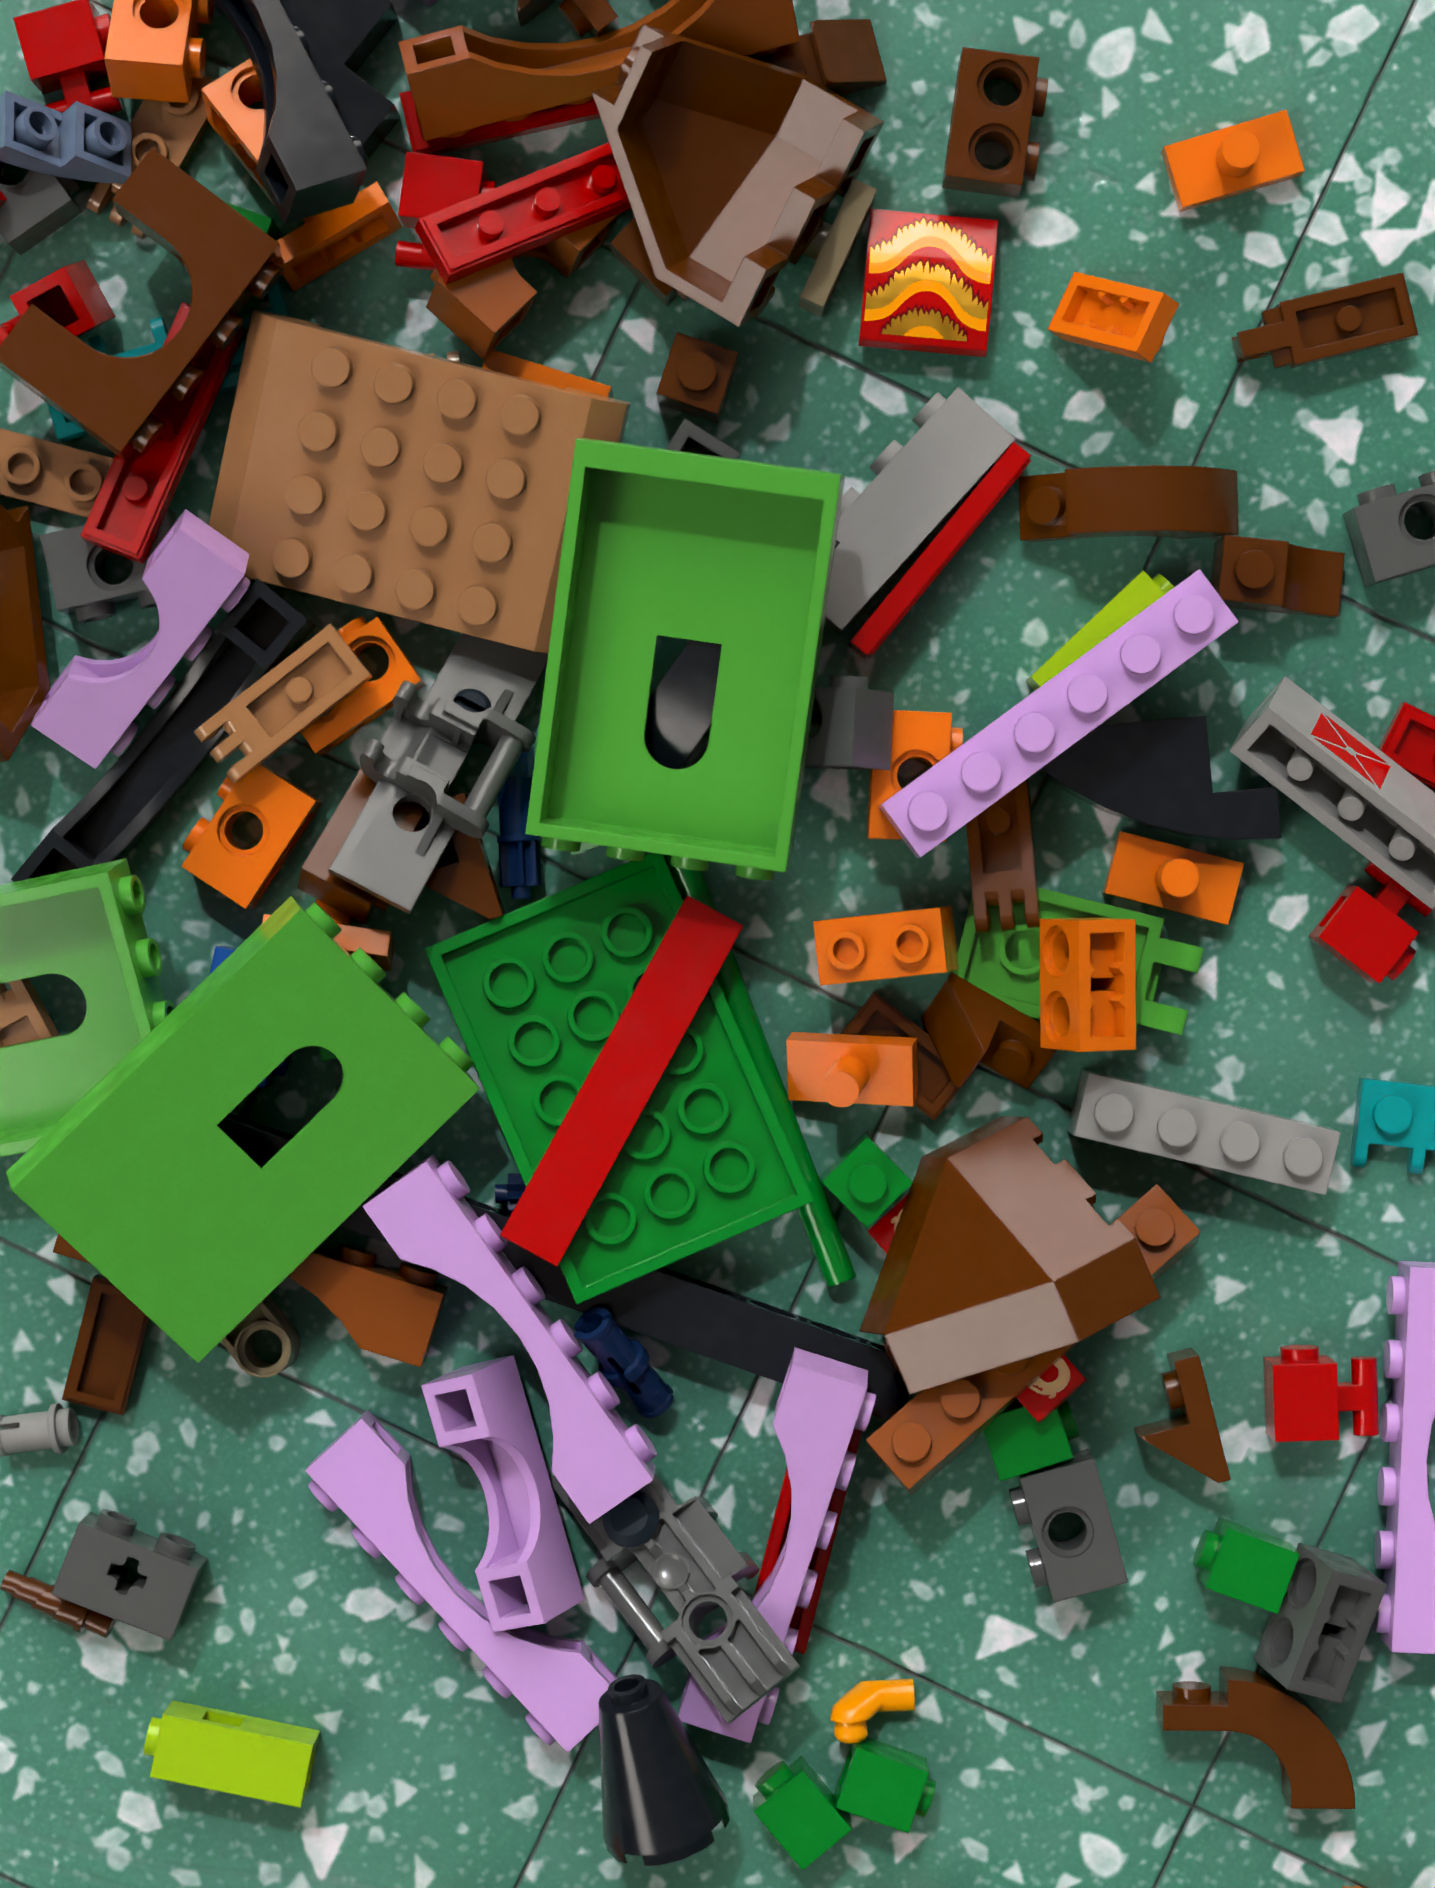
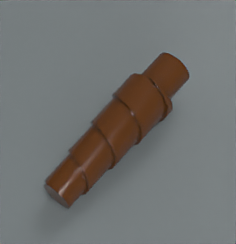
M9 1570L6 1573L0 1589L11 1594V1597L31 1605L33 1609L52 1616V1619L72 1627V1630L80 1634L86 1629L104 1638H108L116 1619L52 1595L54 1584H47L34 1577H27L13 1570Z

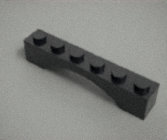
M211 0L225 14L243 41L259 78L264 106L263 144L256 171L283 223H291L354 203L368 170L364 148L359 139L355 136H350L339 115L335 92L328 82L321 81L310 60L307 39L299 27H293L282 6V0Z
M257 578L236 606L216 628L185 677L145 729L100 781L51 829L11 880L16 882L125 859L211 755L210 752L227 735V732L222 729L215 737L201 743L194 734V731L295 652L316 625L267 584Z

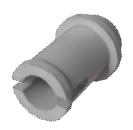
M60 1403L51 1404L48 1411L10 1416L0 1415V1427H2V1430H0L1 1457L14 1453L53 1449L56 1454H64L68 1447L78 1444L79 1424L76 1412L73 1408L64 1409Z

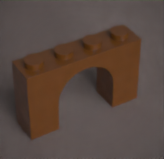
M154 148L149 150L112 200L120 216L176 257L190 276L192 301L188 316L180 331L167 344L151 353L136 357L111 356L91 348L35 305L31 304L0 345L1 369L124 461H127L135 450L143 455L151 448L165 427V423L159 419L174 398L183 403L193 393L205 374V371L199 365L214 346L223 351L231 343L244 323V319L238 315L253 295L260 300L263 299L276 284L283 272V267L277 264L282 254L280 244Z

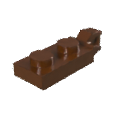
M1397 273L1279 302L1275 308L1261 313L1264 326L1238 332L1236 337H1232L1237 363L1271 355L1275 369L1290 366L1291 369L1414 339L1418 336V331L1404 274Z

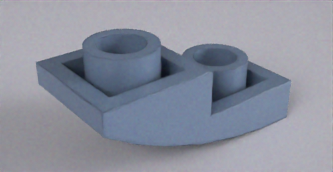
M7 90L0 96V161L35 172L91 182L124 184L131 175L132 123L78 101L61 113Z

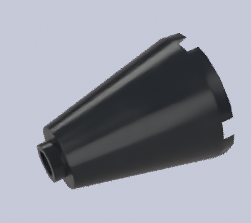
M637 1674L622 1676L614 1680L598 1702L603 1837L607 1851L617 1861L626 1864L625 1854L642 1856L645 1866H659L683 1860L706 1849L715 1841L712 1830L720 1821L725 1828L730 1821L727 1799L661 1685L655 1680L645 1679Z

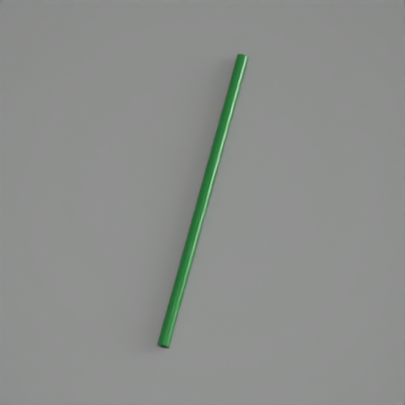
M663 855L682 900L684 901L688 895L717 911L703 872L673 867L670 865L671 856ZM731 949L716 978L814 1199L813 1203L797 1210L826 1286H835L857 1275L791 1102L788 1100L786 1089L733 950Z

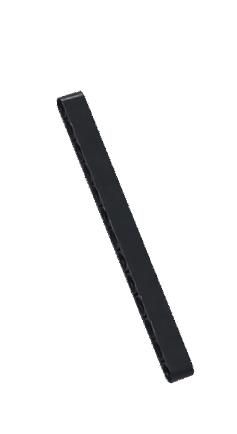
M229 1113L218 1124L261 1168L294 1137L291 1134ZM394 1172L340 1227L388 1243L362 1206L370 1197L403 1174ZM464 1196L478 1217L485 1213L488 1214L500 1230H503L512 1213L508 1214L505 1210ZM508 1240V1245L502 1249L516 1271L525 1266L531 1272L545 1294L544 1299L582 1313L592 1308L604 1307L611 1313L612 1318L619 1326L782 1384L794 1348L796 1347L868 1370L866 1391L876 1394L872 1416L889 1420L905 1406L909 1392L901 1374L890 1362L885 1346L665 1267L576 1305L559 1265L555 1267Z

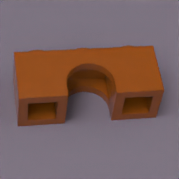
M620 213L445 285L435 268L430 276L435 285L426 308L481 359H484L525 320L537 294V291L519 275L513 260L528 256L543 259L567 279L608 240Z

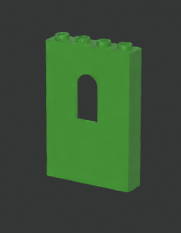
M576 438L525 834L541 836L542 847L559 851L578 852L582 842L607 846L606 856L620 860L644 861L645 852L670 855L671 866L687 870L707 871L709 870L710 862L736 865L735 875L755 880H773L775 871L786 873L792 860L845 474L589 438ZM658 635L722 644L708 747L703 757L697 763L683 769H672L658 763L649 753L645 742V729Z
M127 858L0 885V984L46 974H60L72 979L81 988L87 1005L83 1023L71 1033L0 1047V1157L27 1152L175 1009L174 1004L170 1000H165L159 980V976L162 973L161 952L156 940L152 937L148 938L142 917L146 906L144 889L140 879L136 875H131Z
M292 896L6 1171L11 1190L197 1363L215 1348L480 1089L467 1073L475 1064L473 1060L449 1036L439 1044L423 1028L431 1018L405 992L395 1000L379 984L387 974L362 948L359 947L350 955L334 939L342 929L316 902H313L305 910ZM307 1046H317L329 1050L338 1058L342 1066L343 1079L338 1093L261 1168L218 1124L291 1053Z

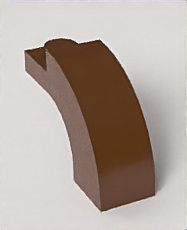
M1147 465L1065 469V473L1020 476V541L1043 542L1120 536L1191 539L1238 535L1237 471L1198 466Z
M1219 1666V1691H1211L1210 1684L1196 1681L1176 1682L1172 1684V1691H1156V1718L1163 1731H1234L1253 1736L1268 1745L1278 1757L1282 1779L1281 1793L1291 1809H1355V1792L1352 1776L1339 1744L1313 1708L1296 1692L1286 1689L1278 1681L1251 1670Z

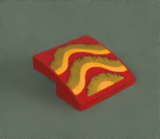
M871 209L858 346L986 358L998 220Z

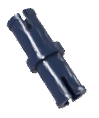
M596 1307L585 1312L574 1326L576 1331L574 1336L583 1343L599 1362V1371L612 1387H619L643 1418L651 1419L664 1413L673 1402L674 1397L671 1393L674 1392L649 1364L650 1357L645 1347L638 1340L629 1339L606 1308Z

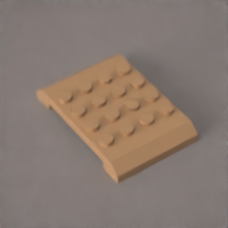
M261 309L252 310L209 526L250 554L244 575L246 578L254 580L258 578L262 582L534 652L548 653L576 438H589L622 443L631 403L570 387L563 389L321 328L320 324Z

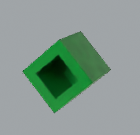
M865 1132L820 1176L821 1182L867 1228L913 1183L911 1178Z
M1015 1399L983 1430L1000 1482L1074 1458L1068 1440L1080 1437L1067 1400L1043 1422L1038 1423L1019 1400Z
M1218 1517L1214 1531L1205 1530L1202 1533L1194 1554L1193 1566L1200 1568L1197 1577L1205 1588L1278 1614L1300 1554L1290 1542Z
M867 1737L862 1742L851 1743L834 1791L835 1806L837 1809L909 1833L914 1816L917 1815L922 1818L926 1816L934 1795L936 1781L928 1778L930 1772L926 1757Z
M802 1756L789 1766L784 1761L778 1762L767 1770L755 1784L758 1792L753 1795V1812L802 1870L807 1868L852 1830L850 1813L836 1808L834 1794Z

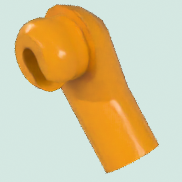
M913 1679L869 1680L856 1684L832 1707L830 1720L835 1722V1738L842 1743L862 1742L868 1735L867 1720L871 1719L877 1712L915 1711Z

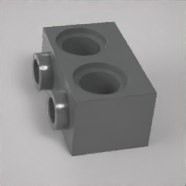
M1298 1543L1296 1550L1300 1555L1279 1613H1271L1254 1660L1288 1690L1342 1703L1387 1584L1352 1557Z

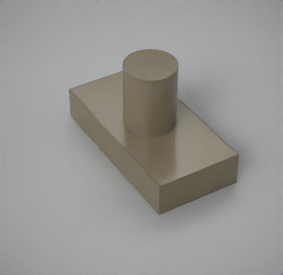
M853 179L833 225L823 221L822 228L803 253L816 260L801 292L799 299L800 308L820 317L823 316L875 202L877 189Z

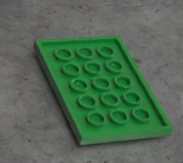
M649 853L645 855L644 861H630L424 948L468 1054L475 1063L474 1068L525 1187H527L683 903L663 854ZM715 978L559 1263L576 1305L814 1202L717 978Z

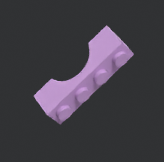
M185 509L148 558L142 577L155 600L159 613V630L155 636L139 651L119 659L95 660L75 655L51 686L35 714L31 726L94 769L99 766L109 752L116 757L120 756L139 728V725L133 722L135 717L145 704L152 709L157 708L172 688L176 678L169 673L181 657L184 656L192 661L207 643L213 632V629L208 627L207 624L220 607L229 613L246 592L250 580L244 577L250 554Z
M514 1355L462 1366L421 1385L438 1446L458 1453L470 1464L485 1494L489 1516L488 1541L483 1558L475 1573L492 1631L499 1632L545 1624L585 1600Z

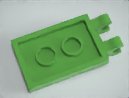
M1038 887L1041 919L1089 917L1136 919V1031L1139 1024L1182 1035L1188 1010L1153 1002L1162 965L1198 973L1204 948L1161 938L1164 918ZM971 898L957 953L959 969L954 970L953 973L1025 1015L1040 1019V927H1027L1024 918L1025 903L1014 904L1015 930L1002 931L999 906L989 907L991 916L990 932L976 933L973 899Z

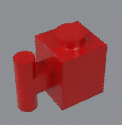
M74 0L13 18L30 80L42 94L63 90L65 99L44 106L63 113L73 103L78 101L107 114L123 110L121 98L112 97L110 86L92 91L90 81L108 76L104 57L111 20L109 13L99 15V12L90 0Z
M406 151L398 216L405 228L415 229L418 219L497 188V182L487 181L488 174L483 161ZM398 240L395 266L429 271L435 270L436 267L423 243Z
M85 259L64 266L9 296L19 315L0 325V345L31 304L35 305L77 338L116 317Z
M1369 861L1364 871L1382 884L1379 891L1372 897L1359 886H1346L1310 933L1309 937L1368 982L1380 984L1386 976L1392 981L1395 980L1408 966L1416 953V950L1410 944L1419 932L1397 916L1405 903L1409 904L1424 917L1433 909L1429 908Z
M1281 1346L1280 1356L1263 1357L1266 1433L1274 1442L1339 1440V1411H1352L1353 1435H1379L1377 1357H1351L1352 1382H1338L1337 1362L1327 1355H1319V1346Z

